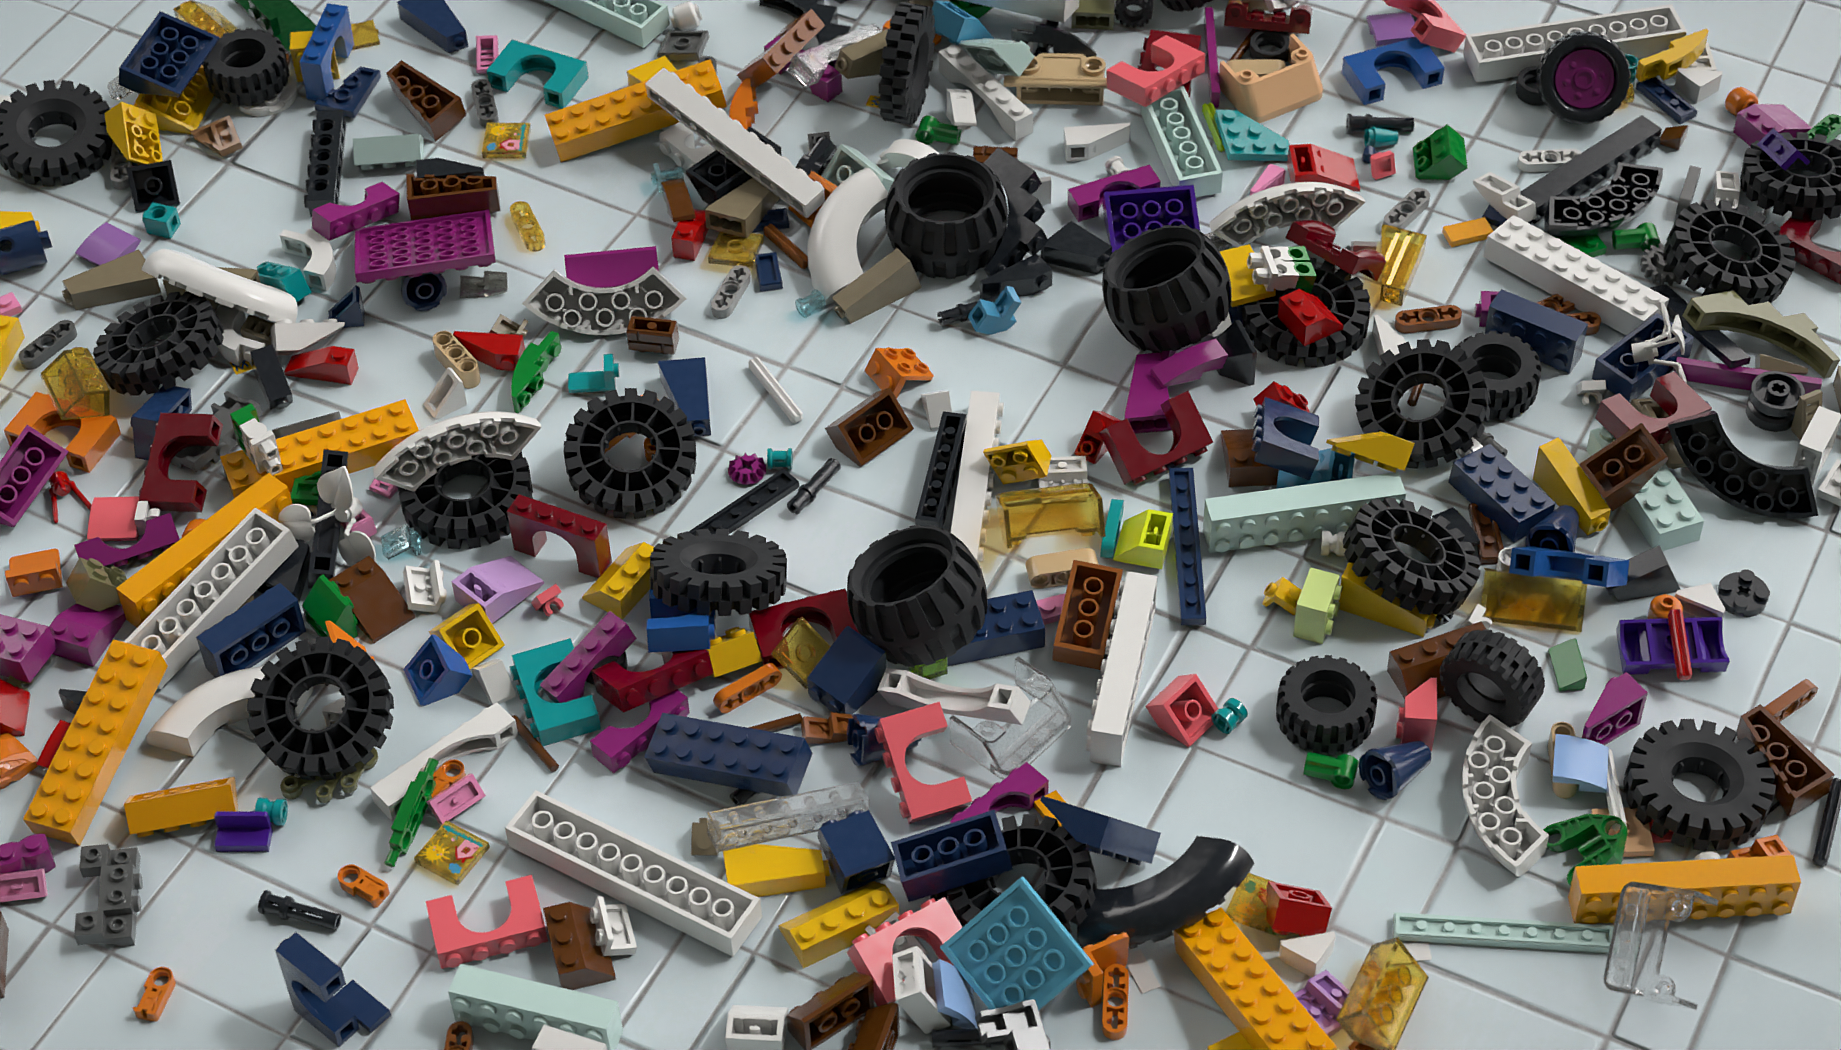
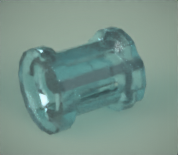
M817 289L812 290L811 294L803 299L798 298L795 301L799 314L804 318L809 317L811 312L816 309H823L826 306L824 296Z

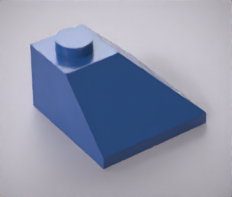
M434 634L428 638L403 669L422 706L458 694L473 676L464 657Z

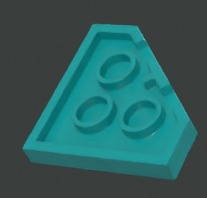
M1237 110L1215 111L1214 118L1228 160L1287 161L1290 145L1288 139Z

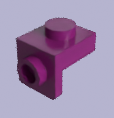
M1481 291L1479 303L1475 304V317H1479V327H1486L1489 306L1499 293L1498 291Z

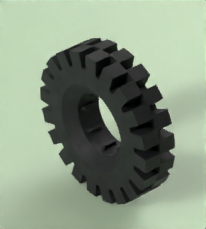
M901 2L896 7L894 15H892L890 29L887 30L885 38L887 46L883 47L882 58L884 63L880 66L879 75L882 77L879 82L878 92L880 94L879 108H881L880 115L884 121L913 125L917 121V117L920 116L922 104L924 105L926 99L925 89L929 87V71H932L933 65L931 56L934 54L935 43H933L935 37V27H933L935 18L930 6Z
M55 80L43 81L44 90H39L37 84L33 83L25 86L27 95H24L18 89L10 94L11 102L3 100L0 104V165L5 171L9 170L10 175L19 180L24 176L25 183L36 186L41 177L43 186L54 187L56 177H60L63 186L73 183L71 174L75 173L81 181L90 176L89 168L97 172L104 166L103 159L109 160L114 141L107 133L104 113L110 110V107L106 101H103L102 96L97 91L90 92V88L81 83L74 88L73 81L62 80L59 89H57ZM62 124L76 130L71 140L59 146L46 147L36 144L34 140L32 141V138L40 129L49 125Z
M1789 132L1779 133L1810 161L1806 165L1798 157L1786 170L1757 145L1760 141H1755L1751 144L1750 148H1747L1744 155L1740 182L1742 191L1746 192V197L1751 202L1757 201V206L1764 210L1773 207L1772 213L1784 216L1788 211H1791V218L1803 220L1804 213L1808 214L1811 220H1823V214L1829 219L1840 217V140L1833 139L1826 143L1827 136L1816 134L1814 139H1809L1808 133L1797 132L1796 138H1793ZM1788 170H1807L1822 175L1802 176Z
M1703 200L1701 205L1695 202L1689 205L1687 210L1684 208L1678 215L1665 243V252L1668 253L1666 259L1669 266H1676L1673 272L1679 280L1688 278L1685 284L1694 292L1700 287L1704 288L1702 296L1735 291L1747 305L1767 301L1772 303L1778 298L1795 268L1796 261L1793 260L1796 255L1794 248H1789L1791 242L1786 235H1778L1781 229L1774 222L1764 225L1766 216L1756 212L1750 217L1748 216L1749 207L1738 204L1734 211L1731 202L1720 200L1717 206L1713 200ZM1712 241H1727L1739 246L1749 255L1751 261H1737L1723 255L1715 248Z
M1310 258L1316 273V279L1310 294L1319 298L1344 325V329L1304 346L1278 318L1280 297L1300 288L1276 290V294L1273 297L1243 304L1242 325L1250 340H1254V347L1260 353L1268 349V358L1277 362L1285 354V365L1297 367L1299 358H1304L1305 368L1317 367L1319 357L1324 366L1335 364L1336 355L1342 360L1351 356L1352 349L1357 351L1363 343V338H1366L1371 303H1369L1370 296L1367 289L1363 290L1362 281L1358 277L1351 279V274L1341 268L1335 272V265L1324 260L1320 268L1316 267L1317 258Z
M172 292L168 294L165 300L162 295L151 298L150 306L146 307L144 302L133 306L134 314L125 311L119 315L117 319L120 324L110 323L104 329L106 335H100L97 339L96 344L98 347L94 348L93 355L96 365L112 390L115 389L117 393L123 395L128 392L130 396H140L144 390L148 395L157 393L160 384L164 386L165 390L176 386L175 378L180 377L183 381L189 379L194 375L191 368L203 369L209 363L206 358H214L219 351L217 346L222 345L224 329L209 300L204 296H196L191 292H185L181 296L180 292ZM173 332L168 338H166L159 344H156L148 348H143L152 340L162 335Z
M1429 339L1417 340V348L1411 349L1409 342L1397 345L1399 354L1394 355L1390 349L1381 354L1382 364L1378 365L1373 361L1366 369L1369 378L1361 377L1357 388L1360 394L1355 395V407L1358 411L1356 415L1363 434L1382 431L1415 443L1406 468L1418 469L1420 461H1424L1426 468L1437 467L1438 458L1441 457L1445 459L1446 463H1449L1458 458L1455 452L1457 449L1466 453L1474 446L1471 438L1479 439L1485 430L1483 421L1488 422L1490 409L1488 404H1491L1482 371H1480L1477 362L1472 356L1467 357L1465 350L1458 346L1451 350L1449 342L1437 340L1435 346L1432 347ZM1419 384H1433V386L1441 387L1446 400L1435 415L1422 420H1412L1400 414L1401 411L1398 403L1408 389Z
M625 388V396H618L617 390H612L605 393V400L602 402L597 396L587 402V411L582 408L579 409L574 415V424L569 423L565 433L566 441H564L563 452L569 482L574 492L579 491V498L587 505L593 502L594 509L606 515L608 510H612L614 518L626 519L627 512H633L634 519L645 518L646 510L649 509L653 511L654 515L664 511L667 501L673 505L681 498V490L687 491L692 482L691 474H695L696 441L691 423L687 424V416L681 408L674 410L673 401L665 396L659 401L657 400L656 392L646 389L643 396L637 395V388ZM624 433H637L650 439L651 445L656 447V453L652 454V460L646 466L640 467L637 470H624L610 464L609 457L606 458L604 455L605 449L609 448V442L616 436Z
M522 451L513 461L504 458L485 457L484 454L472 455L470 460L451 466L450 463L440 466L436 469L437 473L423 482L414 492L398 487L402 512L409 528H414V533L421 539H425L428 536L429 543L439 547L446 539L448 549H461L463 539H467L469 549L481 547V536H484L489 544L499 541V530L506 535L511 533L507 510L516 497L520 494L533 499L529 465L526 457H523ZM476 474L488 480V487L481 494L469 499H453L445 496L442 492V487L445 483L459 475Z
M1377 498L1370 500L1368 504L1365 503L1360 507L1343 539V548L1346 549L1344 555L1347 562L1354 563L1351 568L1358 577L1368 576L1364 584L1372 591L1380 587L1383 588L1384 592L1381 597L1392 603L1395 597L1400 598V607L1412 611L1415 605L1420 614L1431 615L1433 610L1437 615H1444L1449 610L1454 612L1459 609L1477 583L1481 572L1478 569L1480 567L1479 557L1473 555L1475 553L1474 547L1470 542H1462L1465 535L1458 528L1448 530L1447 527L1450 522L1441 515L1436 520L1432 519V510L1422 505L1417 512L1414 502L1402 499L1400 504H1398L1395 498H1384L1383 501ZM1396 542H1401L1415 548L1425 555L1432 564L1423 563L1411 558L1398 547Z
M708 529L696 530V536L687 531L677 534V538L670 536L664 539L663 544L658 543L650 555V589L653 590V595L657 599L663 598L662 603L670 607L678 605V610L687 613L697 608V615L710 616L712 610H717L718 616H731L732 609L739 615L752 613V608L761 611L768 608L769 603H777L780 600V596H784L786 592V553L783 549H779V545L775 542H766L765 537L757 534L749 538V532L737 530L733 535H729V529H716V534H711Z
M316 637L315 644H311L308 639L295 642L296 650L290 652L285 647L277 652L276 655L279 661L273 664L268 660L260 670L265 675L263 679L255 678L250 689L255 696L254 698H248L247 712L252 717L247 719L250 732L255 736L254 740L261 751L275 766L278 765L283 772L294 776L298 774L301 779L315 781L316 776H320L323 781L336 779V773L340 771L345 776L357 771L355 767L357 762L361 761L365 765L374 757L371 750L374 746L381 749L387 739L383 733L384 730H391L394 717L390 713V709H394V699L389 691L391 689L389 682L368 653L359 646L354 648L349 641L337 638L336 643H333L329 637ZM320 684H325L326 686L331 684L339 687L338 691L342 696H345V705L342 708L343 712L334 724H330V727L319 731L314 729L309 731L300 728V722L295 719V707L298 706L297 701L305 691L310 690L309 688Z
M1681 719L1678 728L1673 720L1661 723L1659 730L1654 726L1644 733L1643 739L1639 737L1633 747L1623 781L1624 792H1628L1626 801L1630 809L1637 808L1635 816L1643 825L1651 822L1653 819L1651 832L1660 838L1669 830L1674 832L1670 843L1684 847L1687 837L1692 838L1693 850L1707 851L1710 840L1715 851L1729 849L1731 842L1736 847L1746 843L1749 835L1754 837L1761 830L1775 796L1776 785H1773L1775 776L1772 768H1766L1768 759L1762 751L1753 753L1755 744L1746 737L1735 743L1737 731L1725 726L1721 734L1718 735L1715 734V722L1703 720L1700 730H1697L1694 719ZM1687 772L1705 775L1723 790L1722 798L1713 802H1700L1690 799L1680 793L1674 786V776Z
M1023 814L1021 826L1017 825L1015 816L1002 818L1003 830L1001 831L1012 867L1019 864H1035L1047 870L1044 881L1035 891L1066 930L1072 933L1069 921L1078 926L1087 917L1085 908L1092 907L1095 899L1093 891L1097 890L1095 869L1089 851L1085 850L1086 844L1076 841L1063 825L1059 827L1056 818L1045 816L1039 824L1037 814ZM1001 874L947 890V896L953 912L962 927L1002 894L994 890L996 888V881Z

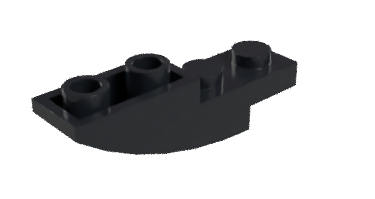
M1034 22L1033 30L1012 28L1011 38L1016 40L1015 42L1022 41L1027 45L1028 42H1035L1040 47H1049L1052 44L1053 53L1083 54L1087 58L1097 57L1095 50L1086 42L1061 28Z

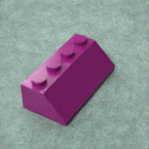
M656 246L564 255L566 278L589 287L609 288L621 286L641 277L652 267L659 271Z
M26 425L0 461V524L10 527L16 526L69 452L28 425Z

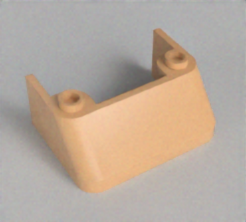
M1291 34L1289 39L1288 62L1290 66L1259 77L1251 70H1242L1235 73L1225 61L1220 62V91L1239 112L1258 123H1263L1320 100L1323 94V86L1312 52L1294 34Z

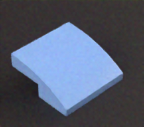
M1556 734L1552 782L1579 784V791L1606 793L1609 747L1585 738Z
M938 959L932 964L938 1012L951 1016L952 1025L963 1029H977L972 987L954 965Z

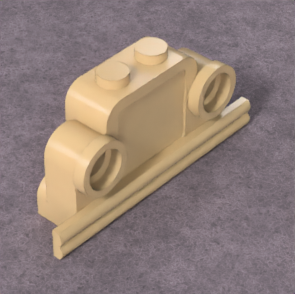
M1041 53L1033 58L1020 77L1004 75V87H1017V99L1023 104L1103 105L1104 89H1107V78H1104L1106 63L1102 58H1087L1083 54Z

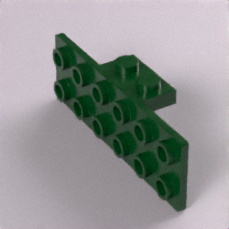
M234 0L264 31L277 37L290 56L291 32H314L317 26L290 0Z

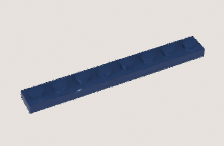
M1193 467L1169 468L1181 625H1206L1207 618Z

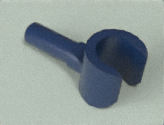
M1372 146L1365 147L1362 154V162L1371 163V155L1379 151H1375Z

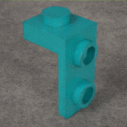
M604 354V371L569 373V393L616 390V377H620L619 363H614L613 354Z

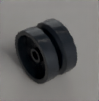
M1768 371L1756 376L1752 382L1746 404L1748 419L1756 427L1765 431L1781 432L1790 429L1799 397L1805 395L1802 383L1796 377L1780 371Z

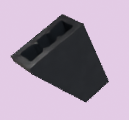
M1070 221L1048 238L1049 241L1041 250V259L1048 264L1098 274L1103 270L1105 263L1109 261L1112 254V246L1073 221Z
M273 344L250 351L253 372L270 410L274 408L283 409L293 402L292 392Z
M295 538L299 545L298 548L271 574L257 591L265 593L268 589L281 583L300 602L309 572L311 556L309 545L304 540Z
M1660 545L1628 559L1630 561L1627 585L1606 587L1608 594L1614 593L1618 602L1668 594L1680 590Z

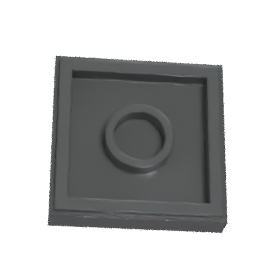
M707 30L667 31L657 56L658 58L666 56L669 61L700 60L709 39V32Z

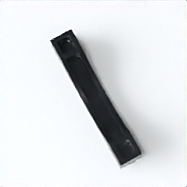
M323 451L321 476L342 466H346V469L348 468V452ZM320 495L318 497L316 518L335 509L331 507V503L324 502ZM335 515L315 524L308 572V589H312L321 575H324L328 580L335 576L341 522L336 519Z

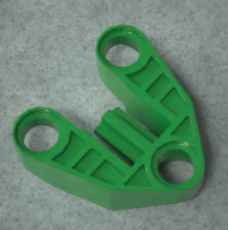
M1584 814L1548 825L1543 829V831L1549 834V837L1553 834H1561V839L1557 843L1551 844L1547 842L1549 850L1560 853L1578 848L1584 861L1576 866L1622 863L1628 830L1624 822L1617 816ZM1614 824L1620 825V831L1616 835H1608L1610 828ZM1575 866L1567 874V881L1570 886Z

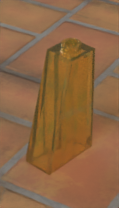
M1385 224L1382 225L1380 253L1384 255L1386 264L1380 275V301L1399 306L1403 305L1424 255L1427 235Z

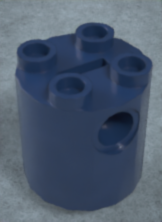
M34 220L0 229V274L6 275L48 263L44 252L45 249L52 248L48 231L38 232Z

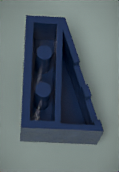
M162 386L157 393H154L132 415L130 425L133 428L135 458L149 461L150 446L154 441L155 426L159 421L160 413L190 414L192 410L191 389L173 386L165 390L164 386Z

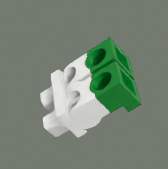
M1261 246L1260 253H1249L1246 264L1248 269H1254L1252 274L1254 284H1264L1266 291H1274V288L1276 290L1300 288L1307 293H1311L1316 273L1305 246L1270 248L1268 246Z
M250 403L231 413L230 417L237 443L256 466V470L260 474L266 471L271 475L281 472L283 468L275 435L271 430L267 431L266 426L259 422L257 410L253 404Z

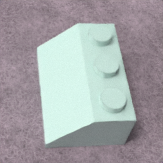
M987 38L963 40L959 43L988 73L1020 77L1035 57L1029 51L1030 47L1022 41L1015 42L1012 40Z
M420 134L352 139L355 166H361V170L374 169V165L383 164V168H395L396 163H405V167L416 166V160L424 159V136Z
M843 144L839 146L822 174L823 178L839 186L853 174L864 168H870L878 176L887 192H889L894 181L892 177L857 149Z

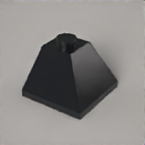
M171 160L126 168L135 212L148 210L152 202L166 206L180 204Z
M1236 320L1216 338L1228 354L1223 368L1217 369V372L1223 377L1251 386L1255 382L1257 351L1241 321Z

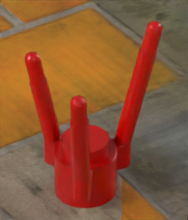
M63 471L54 472L49 479L53 522L58 523L56 496H65L71 490L91 511L92 504L76 487L75 482L69 480L67 473Z

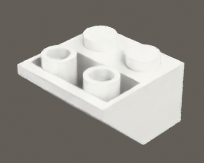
M733 1005L727 1019L726 1049L784 1050L788 1008Z

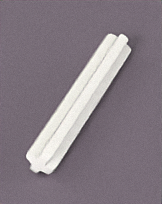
M758 357L750 359L748 361L749 369L792 423L801 421L803 413Z
M1609 749L1607 790L1605 793L1609 815L1619 817L1626 825L1612 750ZM1614 824L1612 829L1618 831L1620 830V825Z

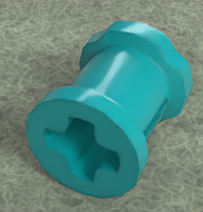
M768 448V470H772L773 467H787L788 470H792V448H788L787 451H773L772 448Z

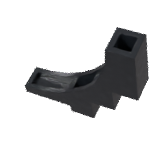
M759 0L760 6L779 10L796 19L812 9L825 24L814 36L819 46L816 57L834 68L840 49L852 43L851 26L838 24L837 7L824 5V0Z
M999 147L984 163L990 167L1003 186L1007 195L1009 213L1003 240L994 257L984 268L988 277L1022 261L1027 253L1030 255L1037 254L1049 241L1043 229L1035 224L1045 213L1039 199L1032 195L1037 191L1042 182L1033 169Z

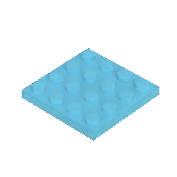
M1024 877L1019 878L940 946L941 950L989 1010L1035 999L1039 1011L1094 964Z

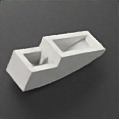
M1716 171L1713 201L1716 206L1720 200L1730 201L1732 209L1735 211L1739 204L1740 195L1739 173Z
M1492 172L1473 180V185L1480 194L1507 220L1513 215L1525 222L1536 218L1535 202L1520 195L1519 186Z

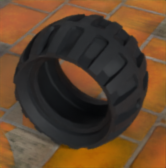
M947 152L946 154L931 153L927 154L926 157L912 160L905 169L902 168L899 171L886 199L885 225L893 249L898 248L910 260L916 273H923L926 277L955 279L958 276L972 275L981 267H986L997 252L1007 227L1008 209L1006 197L998 178L993 174L989 166L985 163H980L975 157L969 155H958L956 152ZM938 210H957L972 214L968 218L956 221H934L920 217L923 214Z
M1166 225L1158 229L1142 232L1141 235L1127 240L1123 246L1115 250L1103 268L1102 292L1107 312L1121 335L1142 351L1149 350L1153 353H1162L1163 351L1180 350L1182 347L1190 344L1194 345L1208 334H1212L1217 330L1218 325L1225 321L1228 316V309L1231 306L1232 298L1228 268L1216 246L1197 228L1192 229L1188 225Z
M913 525L900 531L888 533L889 535L879 541H874L863 554L860 553L856 558L853 568L849 570L847 579L849 611L859 634L884 650L887 661L895 665L899 663L905 667L934 664L945 657L953 656L964 645H968L974 639L977 631L981 630L984 625L988 598L982 570L967 546L949 531H944L935 525Z

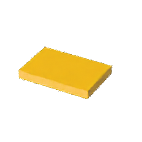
M1250 244L1220 251L1230 276L1232 307L1273 297L1276 294L1275 288L1274 291H1266L1264 284H1254L1252 279L1254 269H1248L1246 264L1249 253H1254Z

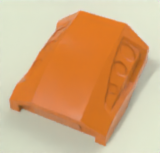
M9 733L0 735V789L6 788L12 781L22 779L38 767L36 765L38 759Z

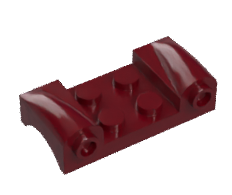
M1229 0L1227 2L1224 26L1303 34L1310 33L1313 9L1308 5L1291 7L1290 15H1286L1284 11L1272 14L1265 13L1263 9H1252L1251 12L1248 11L1249 3L1240 0Z
M1303 220L1292 222L1285 237L1286 239L1299 246H1305L1306 250L1352 275L1360 272L1374 281H1378L1386 264L1383 254L1372 249L1356 252L1344 248L1340 250L1341 246L1333 243L1336 237L1334 228L1321 221Z

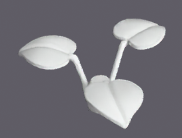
M1664 302L1656 303L1655 305L1662 313L1664 320L1663 333L1653 339L1645 340V342L1631 344L1634 362L1648 361L1649 365L1672 366L1675 368L1678 376L1687 383L1681 364L1654 359V357L1658 356L1657 347L1677 341L1680 345L1681 355H1684L1685 340L1679 315L1675 316L1671 327ZM1671 332L1676 336L1675 338H1671ZM1663 338H1668V340L1656 343L1657 341Z
M346 466L325 473L319 478L317 483L320 497L324 502L331 503V507L335 508L333 511L316 519H311L310 510L306 506L291 504L279 513L278 520L280 523L291 530L294 538L304 540L305 542L310 541L314 537L315 529L313 524L335 515L336 519L340 522H348L344 532L345 539L338 543L342 559L348 565L353 566L367 556H370L377 563L376 552L371 539L360 531L350 533L353 524L356 523L355 517L362 512L363 506L360 500L353 496V488Z

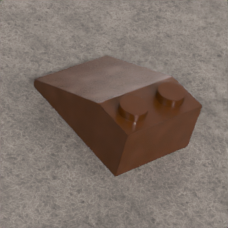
M1640 423L1579 465L1611 511H1614L1631 500L1669 458L1643 423Z
M1255 429L1221 430L1228 487L1277 485L1278 469L1254 461L1255 451H1252V446L1255 440L1252 437Z
M370 556L329 579L330 582L334 581L337 584L343 597L348 596L354 605L352 613L358 621L357 626L373 643H376L416 618L413 611L408 609V604L387 574Z

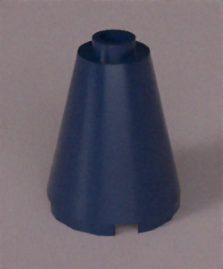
M432 272L422 273L418 277L401 276L402 298L408 306L413 307L415 310L427 311L433 309L440 304L441 299L447 294V284L441 273L433 274Z
M1568 505L1557 508L1529 530L1525 538V547L1575 552L1580 520L1578 511Z
M853 714V718H849L847 726L848 745H853L854 753H850L853 763L856 766H864L883 759L885 749L883 743H879L876 738L875 728H877L879 719L885 717ZM922 738L912 742L907 747L906 751L917 747L918 742H920Z
M1421 741L1370 749L1359 758L1358 768L1362 782L1367 781L1370 786L1367 790L1376 798L1381 800L1393 798L1430 764L1431 751Z

